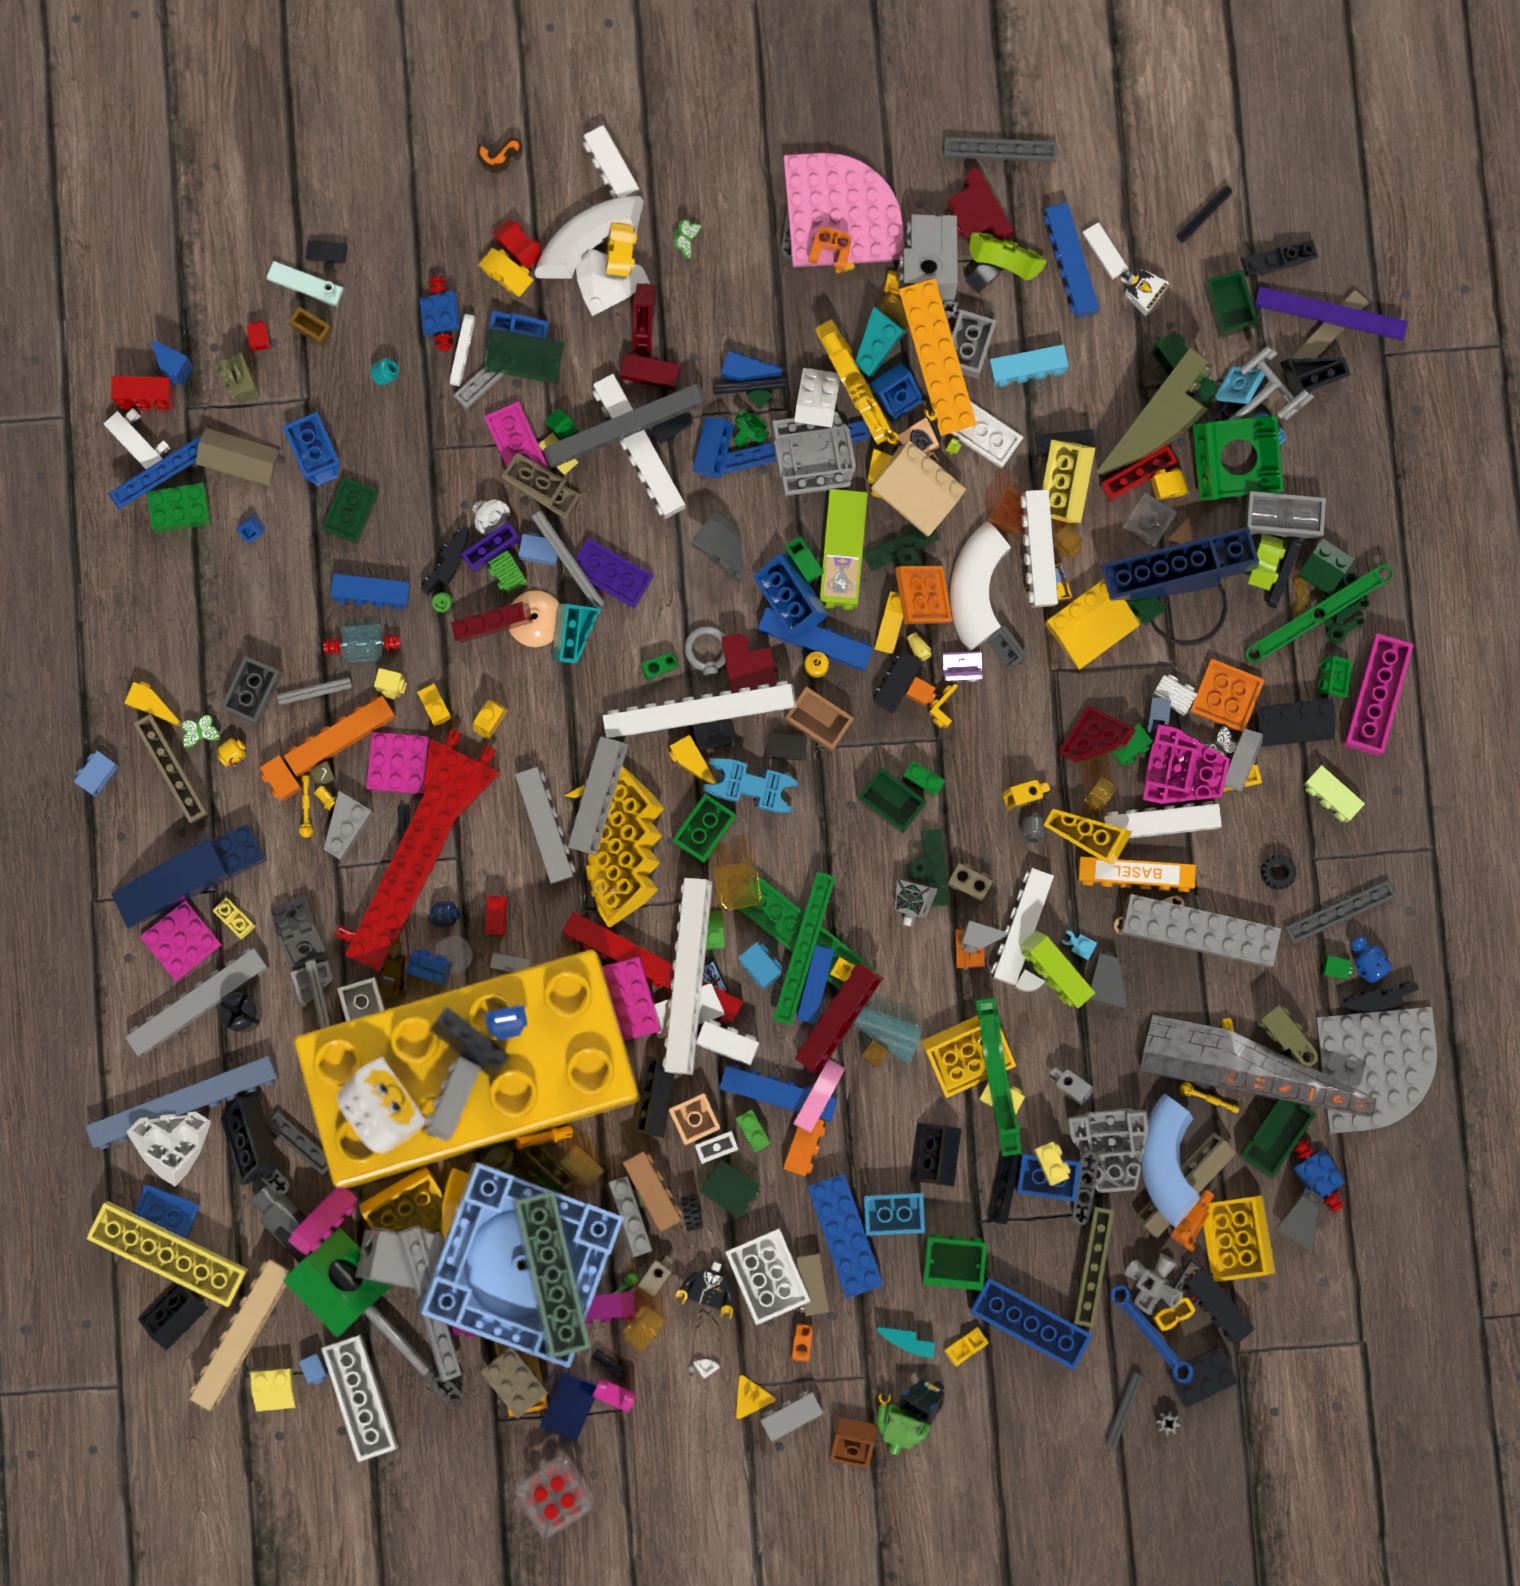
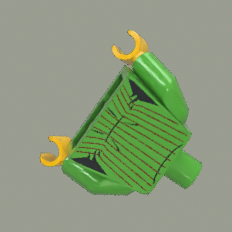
M882 1393L879 1395L881 1405L878 1407L877 1424L880 1433L884 1435V1441L890 1443L888 1449L890 1453L898 1455L901 1447L910 1449L912 1445L918 1444L927 1437L931 1425L923 1423L897 1406L889 1404L887 1407L891 1400L890 1395L886 1402L881 1400Z

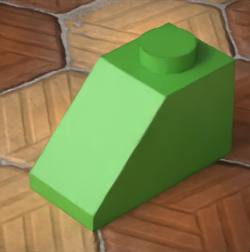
M710 911L706 950L725 949L722 911Z

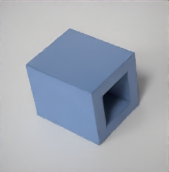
M319 1353L299 1361L308 1383L313 1382L316 1385L325 1380L324 1376L328 1375V1372Z

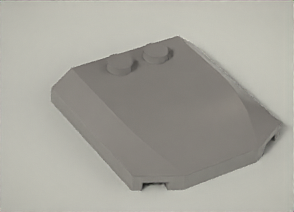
M837 412L834 413L832 428L794 422L795 418L771 422L773 445L784 497L850 487L856 468L850 430L846 424L844 425Z

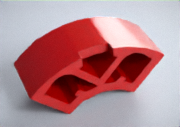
M507 219L492 232V235L506 251L508 250L516 262L529 269L540 259L542 253L539 249L541 246L536 240L529 239L522 232L523 227L517 221L513 222Z

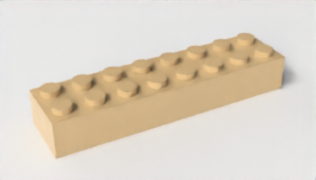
M275 1259L263 1263L259 1270L261 1272L260 1277L254 1279L249 1288L252 1290L251 1293L243 1298L240 1303V1312L238 1314L235 1313L229 1323L232 1325L231 1328L221 1336L220 1342L222 1343L218 1349L215 1348L209 1358L212 1360L210 1364L201 1371L199 1375L202 1377L200 1382L193 1385L190 1391L192 1395L190 1397L191 1401L209 1411L215 1410L218 1407L287 1285L283 1279L293 1269Z

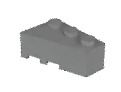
M339 791L324 850L343 862L374 813Z

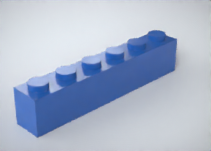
M1068 202L1048 207L1045 210V215H1043V221L1045 226L1049 227L1048 238L1055 248L1053 255L1055 261H1059V275L1065 281L1064 292L1071 301L1069 303L1070 312L1075 315L1076 319L1098 313L1099 305Z
M772 607L771 609H765L758 628V632L810 652H822L828 659L865 672L873 652L870 643L865 641L856 642L853 640V637L846 634L840 636L835 634V630L828 627L822 629L816 626L797 635L790 636Z
M731 1064L730 1067L726 1066L719 1088L799 1113L813 1089L805 1086L804 1089L797 1087L798 1083L788 1080L785 1084L779 1082L778 1077L771 1075L765 1078L760 1076L761 1072L749 1069V1073L741 1071L742 1067ZM832 1094L819 1119L832 1121L838 1099L834 1098L835 1094Z

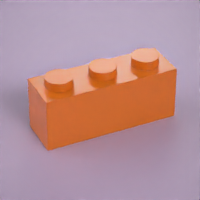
M818 1119L811 1133L797 1127L783 1169L804 1177L806 1173H811L814 1164L810 1162L813 1155L817 1156L820 1144H817L819 1136H824L827 1127L823 1125V1120Z

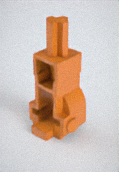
M1205 1189L1200 1196V1200L1173 1230L1171 1235L1174 1241L1183 1245L1186 1250L1191 1252L1195 1249L1193 1246L1196 1241L1195 1238L1210 1214L1207 1208L1214 1197V1194Z

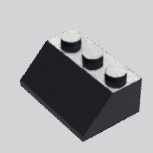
M917 1123L910 1181L954 1187L962 1128Z
M174 1282L138 1320L151 1339L167 1351L209 1308L195 1291Z

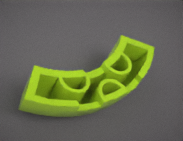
M972 233L969 242L970 253L976 262L1002 267L1017 274L1024 280L1036 277L1047 262L1046 259L1030 249L1026 251L1025 249L1018 248V244L1003 238V241L992 238V235L984 233Z

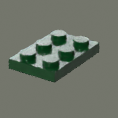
M343 477L321 529L358 544L379 491Z

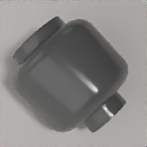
M1031 813L1022 820L1021 836L1026 842L1039 843L1046 836V827L1043 826L1046 820L1040 817L1039 814Z

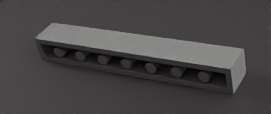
M255 948L244 950L240 954L241 957L236 961L234 959L230 960L224 965L225 968L220 972L216 970L211 973L207 981L204 983L200 981L195 984L190 993L186 994L185 992L176 998L177 1002L172 1005L170 1003L160 1009L161 1013L146 1018L144 1020L145 1024L141 1027L135 1026L129 1030V1035L125 1038L137 1056L143 1057L222 1002L226 996L235 993L268 970L269 967Z

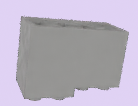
M911 215V221L907 222V231L905 233L907 248L904 249L903 256L899 258L898 289L935 278L941 300L954 301L958 284L957 216Z
M373 1227L372 1230H365L360 1252L361 1258L358 1262L355 1277L415 1289L399 1231L395 1232L391 1229ZM420 1228L430 1267L433 1271L444 1245V1237L441 1232H432L428 1229Z

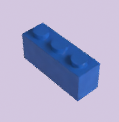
M705 418L696 458L693 463V472L701 477L721 479L734 424L723 418Z

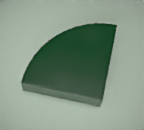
M755 390L747 394V398L760 410L773 398V395L764 390Z

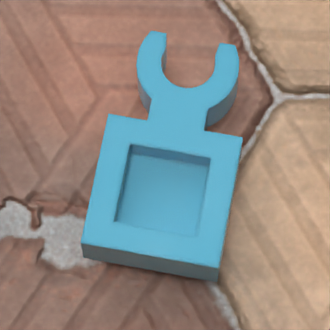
M1066 931L1065 933L1071 939L1068 942L1062 939L1061 943L1065 946H1073L1071 952L1088 961L1097 943L1081 934L1077 939L1071 931Z

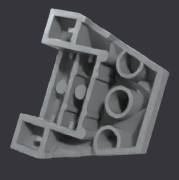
M1127 1108L1088 1112L1086 1115L1070 1117L1071 1139L1076 1144L1080 1157L1082 1158L1083 1153L1087 1150H1095L1099 1154L1100 1160L1095 1186L1097 1192L1137 1190L1142 1167L1141 1158L1142 1154L1144 1155L1149 1132L1147 1111ZM1091 1154L1087 1158L1085 1157L1088 1160L1087 1168L1090 1169L1092 1162L1096 1161ZM1089 1173V1176L1093 1181V1176Z

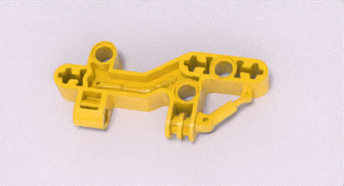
M830 319L816 327L815 330L829 358L845 385L855 408L863 416L876 443L880 444L886 441L884 439L885 436L893 437L890 432L893 431L873 391L860 372L851 355L852 351L847 341L840 334L835 322Z

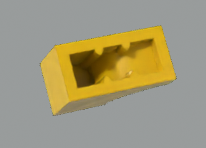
M435 684L417 692L435 727L452 718Z

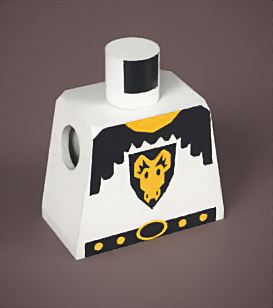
M1141 270L1136 277L1129 271H1126L1121 278V281L1129 286L1125 296L1145 316L1169 284L1167 281L1145 270Z

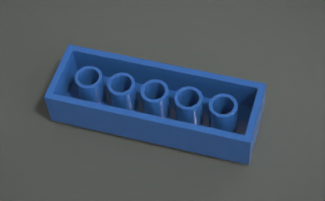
M845 1174L808 1186L812 1203L846 1299L883 1286Z
M988 1277L983 1284V1291L980 1290L969 1310L975 1316L1075 1370L1093 1336Z

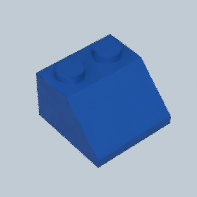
M153 340L152 345L163 376L169 377L175 386L177 383L183 386L194 366L187 356Z
M901 363L870 383L876 398L893 421L924 401L911 372Z

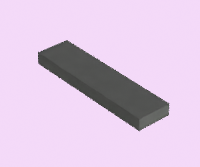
M277 1110L267 1121L269 1129L324 1176L329 1170L324 1150Z

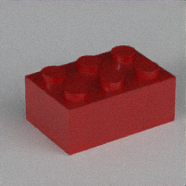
M112 376L111 399L121 410L128 411L131 408H139L141 411H150V408H158L159 411H169V409H175L176 387L169 377Z

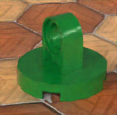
M741 410L735 417V423L740 432L733 441L739 447H742L750 438L754 441L764 442L770 434L766 432L768 427L763 420L754 413L751 416L746 414L747 410Z

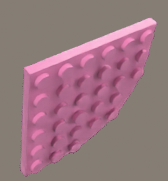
M839 154L784 155L793 267L837 264L839 254L821 249L817 264L808 262L815 236L818 230L823 227L850 235L852 241L848 264L899 261L900 256H903L904 253L901 212L894 193L876 171L856 159ZM826 235L819 236L822 241L826 242L829 240ZM844 240L838 241V244L842 247L847 245Z

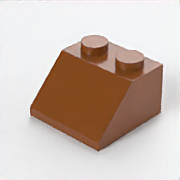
M839 1417L830 1460L868 1468L875 1444L877 1425Z

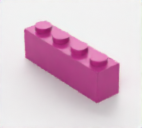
M336 1187L300 1224L288 1241L305 1256L311 1250L315 1252L322 1244L320 1241L322 1239L326 1240L333 1233L331 1229L334 1226L338 1228L345 1220L343 1217L346 1214L350 1216L356 1209L354 1204L358 1198L346 1188Z

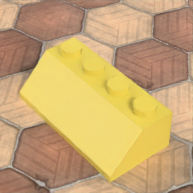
M1051 440L1042 490H1049L1052 519L1067 523H1081L1094 458V447Z

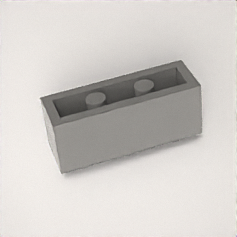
M804 1391L797 1395L798 1399L791 1403L788 1400L779 1405L781 1409L775 1412L771 1409L762 1414L764 1418L760 1419L771 1442L824 1414L813 1392L808 1393V1391Z

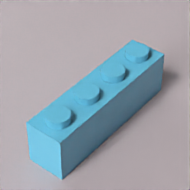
M1064 345L994 358L989 361L993 386L998 385L999 387L1007 386L1010 384L1009 382L1014 381L1024 383L1029 378L1034 377L1035 379H1043L1049 374H1054V376L1062 375L1069 367Z

